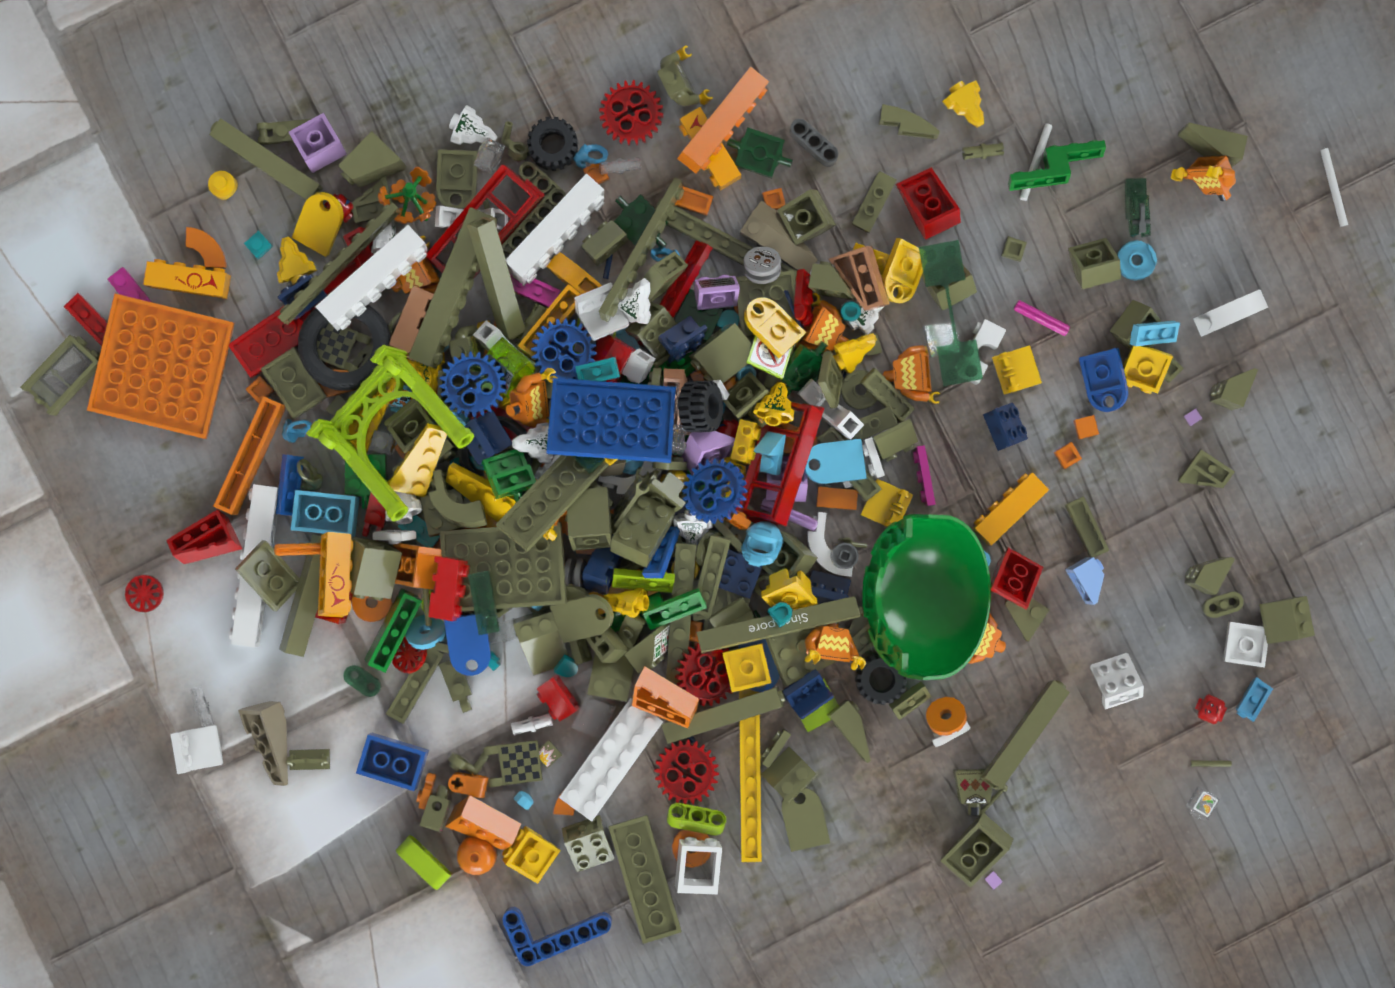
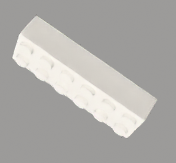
M585 174L506 259L509 273L523 286L527 282L530 284L536 278V272L540 268L544 269L551 260L549 258L554 253L557 255L563 249V243L567 239L571 240L578 231L576 229L580 225L584 226L591 217L589 215L594 210L597 212L604 205V189L588 174Z
M407 225L315 307L337 331L339 329L344 330L350 325V320L355 315L360 316L367 309L366 305L370 302H376L382 296L381 292L384 289L393 287L397 282L396 279L401 274L403 276L412 269L411 265L416 261H422L427 256L426 252L428 249L425 242Z
M632 698L625 704L559 796L561 800L590 821H593L663 723L657 716L633 707Z

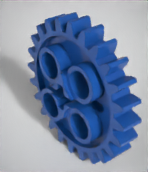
M565 318L563 324L560 323L559 319H556L555 325L550 321L548 322V329L544 326L541 327L543 334L539 332L535 334L539 340L534 339L532 343L537 346L531 348L532 352H536L531 359L538 361L534 367H541L540 374L545 369L552 368L556 373H552L550 376L562 379H572L574 377L575 380H578L575 367L595 362L591 356H595L597 352L591 351V349L596 347V344H590L592 338L591 336H586L587 330H581L583 324L576 327L575 320L568 324L567 318ZM563 333L566 336V341L563 343L558 342L556 334ZM552 341L560 349L566 347V352L569 355L579 359V362L574 361L567 354H565L564 356L560 355L561 350L556 348L555 346L550 345L548 342ZM574 344L582 346L583 352L581 354L573 351ZM545 350H553L555 358L547 359L544 355ZM562 361H569L572 364V369L569 371L564 370L561 365Z
M471 351L469 352V357H465L461 353L462 359L459 360L457 357H454V364L447 362L450 369L442 370L446 376L440 377V380L445 382V384L439 385L440 389H445L441 396L448 397L444 402L445 404L452 403L450 406L451 411L458 408L457 415L464 411L465 418L470 413L476 418L477 413L480 412L482 417H484L485 410L492 413L491 406L498 408L496 400L503 401L499 394L506 393V390L501 388V386L506 385V381L500 379L505 375L504 373H498L501 369L500 365L494 367L495 359L488 362V355L482 359L480 352L477 353L476 357H473ZM474 366L481 368V373L477 376L470 373L471 368ZM488 374L486 379L479 381L484 375ZM457 377L464 379V383L460 387L453 385V381ZM470 381L476 383V389H473L472 387L468 388L470 386ZM485 383H490L493 386L492 390L488 393L481 390L482 385ZM468 388V389H467L466 391H464L460 396L457 395V393H458L459 391H462V390ZM468 394L475 396V401L471 404L464 402Z
M714 458L712 464L707 459L705 466L698 463V470L692 468L693 476L687 474L690 481L683 482L687 489L682 490L687 495L682 498L687 503L685 507L690 510L689 513L692 516L696 515L695 518L699 521L703 518L705 523H708L710 520L715 524L717 519L723 523L725 516L730 520V513L733 512L737 515L736 507L743 508L740 501L746 500L742 495L748 492L743 487L747 484L745 480H742L744 475L741 472L739 473L740 469L737 466L734 467L731 462L727 463L724 459L719 463ZM722 474V478L719 481H715L716 477ZM705 485V488L698 492L699 487ZM731 491V495L724 498L725 493ZM714 501L713 506L707 508L708 503Z

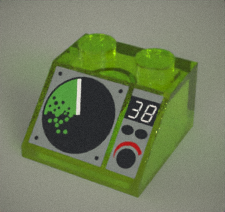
M503 337L487 353L489 356L488 362L495 359L494 367L501 366L498 373H504L505 375L500 380L506 381V385L501 386V388L506 390V393L502 394L507 398L510 397V391L517 386L523 376L533 374L536 371L532 363Z

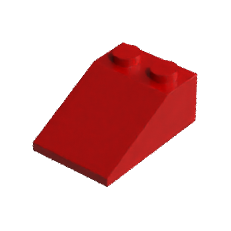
M932 167L896 184L915 225L925 240L961 223L960 208Z
M1008 547L997 562L992 575L990 590L1027 610L1043 566Z
M558 674L537 688V697L542 703H547L550 708L548 712L554 720L558 719L560 722L580 708L579 703Z

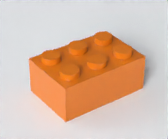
M403 543L393 544L396 549L402 552L395 584L434 590L435 581H432L434 573L437 574L438 563L434 562L435 556H442L441 549Z

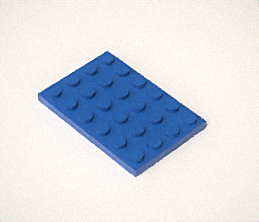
M553 378L547 454L671 463L676 387Z

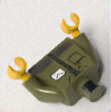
M683 46L676 52L663 57L660 61L661 69L657 72L669 97L678 105L689 106L699 102L702 105H706L713 99V97L707 96L710 92L708 89H705L699 95L695 94L679 62L692 55V53L688 55L685 52L688 46Z

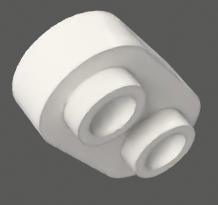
M966 721L960 731H955L952 735L948 736L934 733V738L931 740L935 747L941 746L967 732L970 726Z

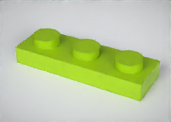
M614 568L612 588H644L647 591L669 593L673 591L675 574L665 573L663 578L645 579L642 574L643 571Z

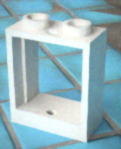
M686 837L685 839H679L675 878L677 893L718 894L722 846L719 841L713 838L697 840L693 837ZM687 851L714 852L712 880L684 878Z

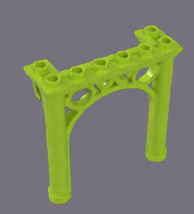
M382 345L370 359L373 363L379 364L373 369L372 374L360 384L359 389L348 398L345 405L336 411L331 421L318 419L311 425L306 434L319 439L328 449L333 450L334 448L384 507L388 517L392 521H398L407 514L408 507L374 468L366 453L365 441L367 430L378 410L393 399L411 397L424 407L458 448L467 446L473 440L474 434L469 428L464 427L406 360L407 352L405 350ZM394 377L396 380L394 392L388 393L386 391V384ZM404 382L412 390V392L402 391ZM377 391H379V393L383 395V397L377 396L375 398H372L377 393ZM362 409L363 412L361 415H363L364 417L357 415ZM357 420L359 423L358 433L351 435L349 433V426L353 421ZM350 440H357V449Z

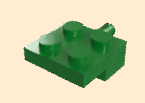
M516 449L482 460L496 499L513 496L515 502H517L522 497L521 493L524 490L530 489L536 482L531 466L527 464L523 452Z
M367 454L371 464L387 482L386 454ZM345 461V494L362 496V508L367 509L371 492Z

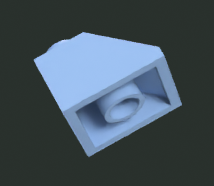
M1085 557L1065 569L1085 604L1091 605L1098 602L1104 573L1102 572L1104 567L1099 559L1095 560L1094 557Z

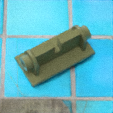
M330 749L289 750L287 765H290V770L330 769Z

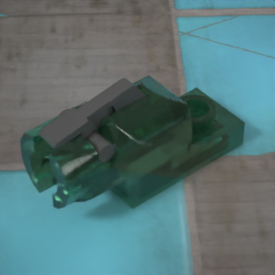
M1146 178L1125 179V219H1128L1130 237L1133 238L1139 235V233H1141V238L1151 235L1149 195H1147Z

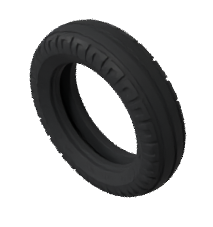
M370 305L365 306L367 309L360 316L355 315L353 318L362 321L369 328L373 338L372 353L362 367L351 372L333 371L323 364L318 355L317 340L321 330L329 321L317 308L307 316L300 329L298 351L304 368L318 383L334 390H356L372 374L373 369L379 365L373 363L370 359L382 345L389 346L391 335L383 317Z

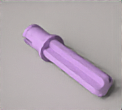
M764 498L761 503V509L771 513L775 502ZM792 509L789 521L812 531L816 529L818 525L816 519Z

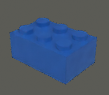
M372 732L367 735L356 774L415 791L418 788L429 750Z

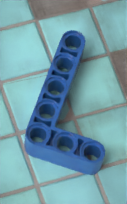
M508 908L502 919L517 958L523 966L534 965L606 934L612 924L611 916L608 913L601 912L534 941L519 908ZM514 913L518 920L510 922L507 915ZM605 919L608 925L602 928L598 926L597 921ZM580 927H587L590 933L584 936L579 933L578 929ZM522 932L526 939L519 941L516 939L515 934ZM568 935L571 941L563 943L560 940V936ZM549 943L552 946V950L544 951L541 945ZM530 951L534 957L526 959L523 956V952Z

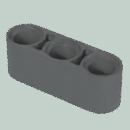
M796 119L792 122L790 136L822 165L826 167L833 166L839 154L837 148L805 120ZM801 126L804 128V132L797 134L794 131V127ZM816 139L819 145L812 147L809 144V140ZM831 152L834 158L827 160L823 154Z

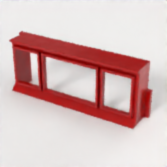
M502 164L427 252L426 257L432 265L443 273L446 265L437 258L450 241L455 244L457 240L455 235L462 228L469 208L477 210L487 198L510 218L509 222L498 233L502 245L537 206L545 194L528 179L523 181L508 166ZM506 175L530 195L515 214L492 194ZM479 269L478 272H476L474 278L478 275V273L480 272V269Z
M791 402L793 410L804 412L798 432L776 428L768 424L761 428V435L756 446L769 431L795 438L780 486L757 481L762 454L756 453L754 460H751L745 477L747 484L743 486L748 490L747 493L742 494L746 500L740 501L743 508L736 507V511H740L747 516L746 519L753 523L769 521L773 524L787 526L825 408ZM754 487L778 492L771 515L747 509Z

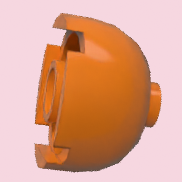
M466 837L460 843L457 850V861L460 868L471 875H482L488 872L495 865L497 859L496 847L476 837Z

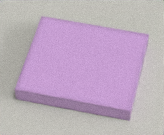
M1196 409L1184 416L1190 426L1202 419Z
M994 871L984 878L993 890L1002 883V880Z

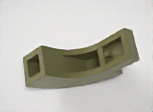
M441 470L433 471L434 478L431 479V484L434 491L428 493L431 502L440 515L448 522L460 527L475 528L487 525L485 510L481 501L466 504L452 501L448 496L444 474Z

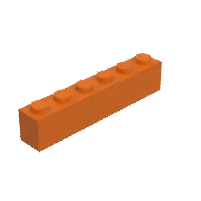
M750 67L677 159L695 174L700 169L705 170L711 162L709 157L712 154L714 156L718 154L722 149L721 142L723 140L727 142L734 133L732 131L733 127H739L745 120L743 117L745 112L750 113L757 105L754 102L758 97L761 100L768 91L765 87L769 81Z
M263 396L213 507L231 515H238L286 408L283 404Z

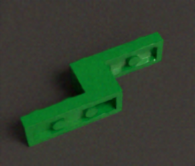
M1091 140L1087 143L1079 144L1070 143L1064 146L1053 145L1045 148L1043 155L1045 170L1018 171L1010 174L1008 181L1009 191L1069 183L1071 176L1069 162L1103 157L1106 149L1105 140Z
M699 588L666 601L663 600L661 593L657 592L648 596V610L641 611L638 615L646 620L650 630L706 609L707 605ZM613 612L614 618L610 627L617 632L620 630L626 615H622L620 612Z

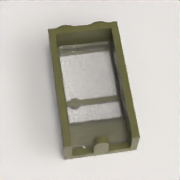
M69 335L20 387L22 390L29 391L35 397L34 400L38 404L44 405L48 409L46 412L49 415L57 416L68 401L96 373L100 354L94 349L91 351L86 346L88 343L80 336Z

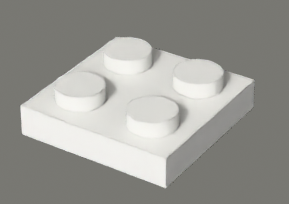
M1228 622L1223 661L1265 668L1268 644L1264 627Z

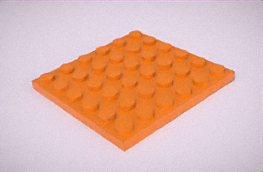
M115 293L87 411L207 439L235 323Z

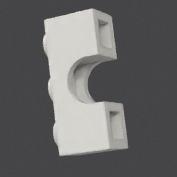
M986 319L981 323L978 322L973 330V333H975L973 340H968L964 351H966L963 358L960 357L954 367L957 369L955 374L975 385L979 384L988 365L979 360L977 355L978 349L982 346H987L995 350L1001 342L1006 329Z

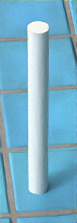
M1046 123L1044 125L1028 172L1034 171L1039 167L1052 129L1050 124ZM1031 188L1022 189L1019 199L1027 201Z
M1322 149L1320 152L1340 227L1347 226L1348 222L1329 149Z

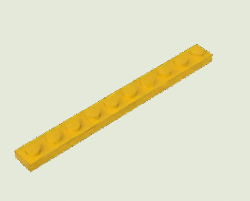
M751 689L740 690L739 699L759 692ZM759 714L739 721L741 862H762Z

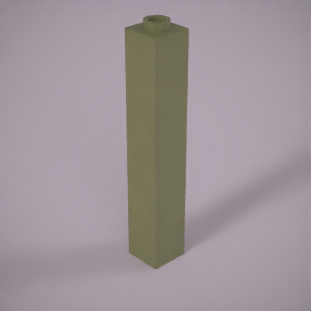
M220 118L219 121L212 125L211 133L209 134L211 137L303 199L307 200L312 195L323 190L320 184Z
M482 217L467 224L496 326L507 339H515L519 337V334L525 332V327L495 220Z
M312 534L310 543H321V535L323 534ZM320 554L306 555L279 650L284 653L304 657L318 610Z
M1053 680L1045 685L980 778L993 789L1002 790L1070 692L1066 690V686L1062 682Z
M775 687L697 712L689 728L671 721L661 725L667 744L781 708L784 706L783 702L786 701L783 690Z

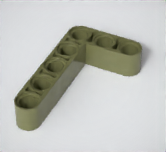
M524 162L519 167V174L522 180L528 179L537 188L541 182H547L549 186L546 190H541L545 194L541 203L502 244L504 254L510 255L516 249L513 246V242L516 239L524 241L530 234L526 231L528 225L535 224L538 226L544 219L540 217L542 210L546 209L550 212L558 204L553 202V198L556 195L566 196L564 190L531 162ZM526 169H533L534 173L532 176H524Z

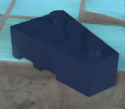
M611 547L595 549L583 571L582 580L584 581V588L607 595L612 585L614 568L619 569L623 557L611 552Z

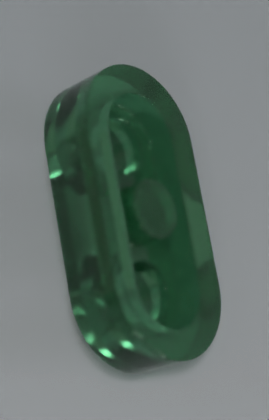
M352 665L345 669L343 674L345 682L363 695L373 697L380 692V680L362 667ZM353 671L358 673L357 679L352 677ZM369 683H373L375 685V688L373 690H370L368 688Z

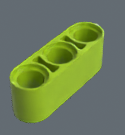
M674 803L669 807L667 822L674 828L717 836L724 830L726 816L718 810ZM677 813L681 817H674L672 814ZM698 817L701 821H694L692 818ZM718 821L720 825H714L712 822Z
M409 835L395 850L435 890H438L452 875L412 835Z

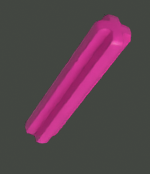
M1020 300L1014 306L1016 312L1063 336L1070 329L1069 325Z

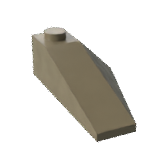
M763 201L758 204L740 231V235L757 246L770 247L776 250L781 257V261L797 271L805 269L810 273L813 263L816 264L818 261L804 242L795 245L778 211Z
M268 701L239 709L243 727L247 735L251 733L256 743L253 745L255 750L262 754L264 758L262 764L273 785H288L287 728L284 715L285 710L281 702Z

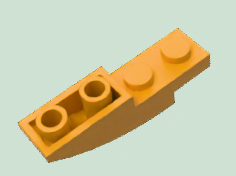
M561 252L555 255L546 266L563 283L569 284L581 294L602 286Z

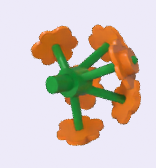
M415 167L410 172L413 184L406 183L400 179L396 184L391 185L392 191L389 195L385 186L380 188L378 193V200L383 206L390 205L389 199L391 198L398 200L400 203L404 202L403 208H399L401 213L394 219L401 224L412 223L420 220V222L428 221V218L431 217L429 213L436 206L435 195L423 192L420 196L416 193L417 185L420 184L422 187H425L432 182L428 176L429 173L420 167ZM413 201L416 210L421 214L415 219L412 217L413 214L406 211L408 202Z

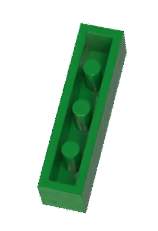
M402 588L400 589L364 659L367 665L386 673L422 603L419 596Z

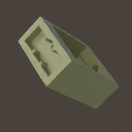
M675 251L654 264L643 277L650 282V295L648 297L650 303L663 295L688 267Z

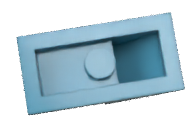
M769 431L758 443L754 452L762 454L760 472L773 475L781 474L786 435Z

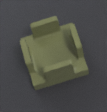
M655 469L649 473V478L642 482L640 486L644 488L649 483V491L643 495L674 508L675 512H677L685 504L682 498L686 495L683 492L680 493L684 483L671 472L665 476L661 483L656 479L659 471Z

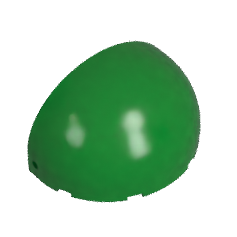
M909 514L903 516V519L890 524L879 536L870 553L872 558L869 566L865 568L863 579L864 618H868L870 626L868 633L876 651L889 667H894L898 671V674L918 680L945 679L958 673L968 664L984 636L991 603L989 567L977 536L963 521L948 515Z

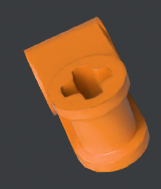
M456 772L450 777L448 786L455 793L485 798L489 778L483 775ZM456 778H460V782L463 783L459 787L453 782Z

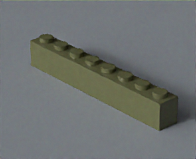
M471 207L469 208L408 358L435 369L441 364L443 351L450 343V334L458 323L460 310L466 304V295L472 289L474 284L473 278L480 269L467 224L482 217H487L495 220L497 228L498 219Z

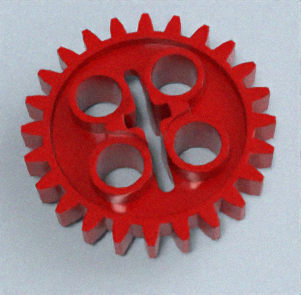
M625 80L623 87L617 83V90L610 87L611 95L604 94L607 101L601 100V105L605 108H599V112L604 114L599 118L600 121H606L602 124V128H608L606 131L607 135L613 133V141L619 137L620 144L627 140L628 146H630L631 141H634L637 146L639 139L646 143V136L652 139L653 135L651 132L658 133L656 125H662L658 118H663V113L658 111L663 110V105H657L661 99L660 97L654 98L656 91L650 93L649 85L644 89L643 82L636 86L635 80L632 81L631 85H628ZM639 96L641 101L638 104H634L631 102V98ZM619 104L624 107L621 112L613 111L615 105ZM628 110H632L635 115L631 116L628 114ZM642 114H648L650 119L643 122L639 117ZM629 122L632 124V127L629 130H624L621 128L622 124Z
M694 643L695 649L687 647L689 653L682 652L684 660H678L681 667H676L675 670L679 671L680 674L676 675L675 678L681 681L676 685L683 687L682 689L697 697L699 704L702 706L706 702L712 706L713 700L720 704V697L726 700L725 693H733L730 689L731 686L723 657V652L729 651V648L701 653L700 645ZM705 656V662L700 665V658ZM722 663V670L717 672V666ZM697 674V681L692 683V677ZM715 682V687L709 691L710 683Z
M687 739L686 744L679 740L678 746L672 742L671 750L665 747L666 754H659L662 761L656 760L655 762L660 766V768L654 769V772L659 773L655 780H661L657 787L665 788L662 795L669 793L668 800L676 797V803L683 799L684 804L687 803V800H690L692 805H694L695 798L702 802L701 795L709 797L707 790L714 791V787L711 784L718 783V780L713 777L719 775V772L714 771L719 765L712 763L716 756L709 757L711 749L704 751L705 744L698 747L697 740L693 745L690 744L689 739ZM687 753L690 757L689 761L681 763L678 760L679 754ZM671 762H676L683 769L691 768L690 773L702 779V782L696 781L688 774L683 776V771L673 766ZM696 765H705V773L698 774L695 771ZM676 770L679 774L678 778L675 780L669 779L667 776L668 771ZM685 782H694L695 788L692 791L686 790L684 788Z

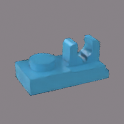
M1253 678L1236 707L1237 714L1242 718L1247 717L1252 722L1255 721L1273 688L1259 678Z

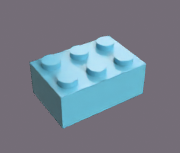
M295 490L291 530L322 534L326 532L351 534V537H355L360 497Z

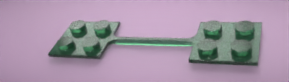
M959 240L919 247L925 287L942 285L945 288L954 337L951 344L936 347L943 386L981 380L983 375L977 341L961 342L957 339L948 288L952 282L966 280Z

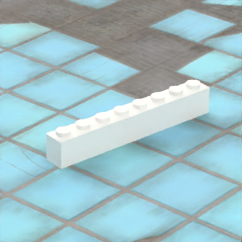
M253 484V488L250 489L249 500H251V504L246 512L248 526L244 529L243 533L245 547L241 549V560H244L262 540H266L272 548L274 547L278 514H276L278 487ZM238 573L237 578L240 582L239 588L237 587L235 590L237 604L236 608L234 607L232 611L234 625L230 629L229 639H231V644L259 647L266 603Z

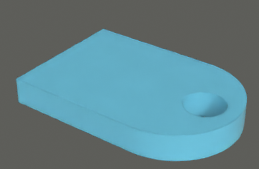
M862 440L837 441L813 446L804 470L806 475L812 481L819 484L867 479ZM812 459L819 462V468L816 471L809 468V461Z

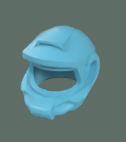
M769 521L754 523L746 530L747 534L741 550L743 557L749 562L748 564L760 567L775 561L781 550L783 537L779 528ZM752 549H759L768 553H758Z

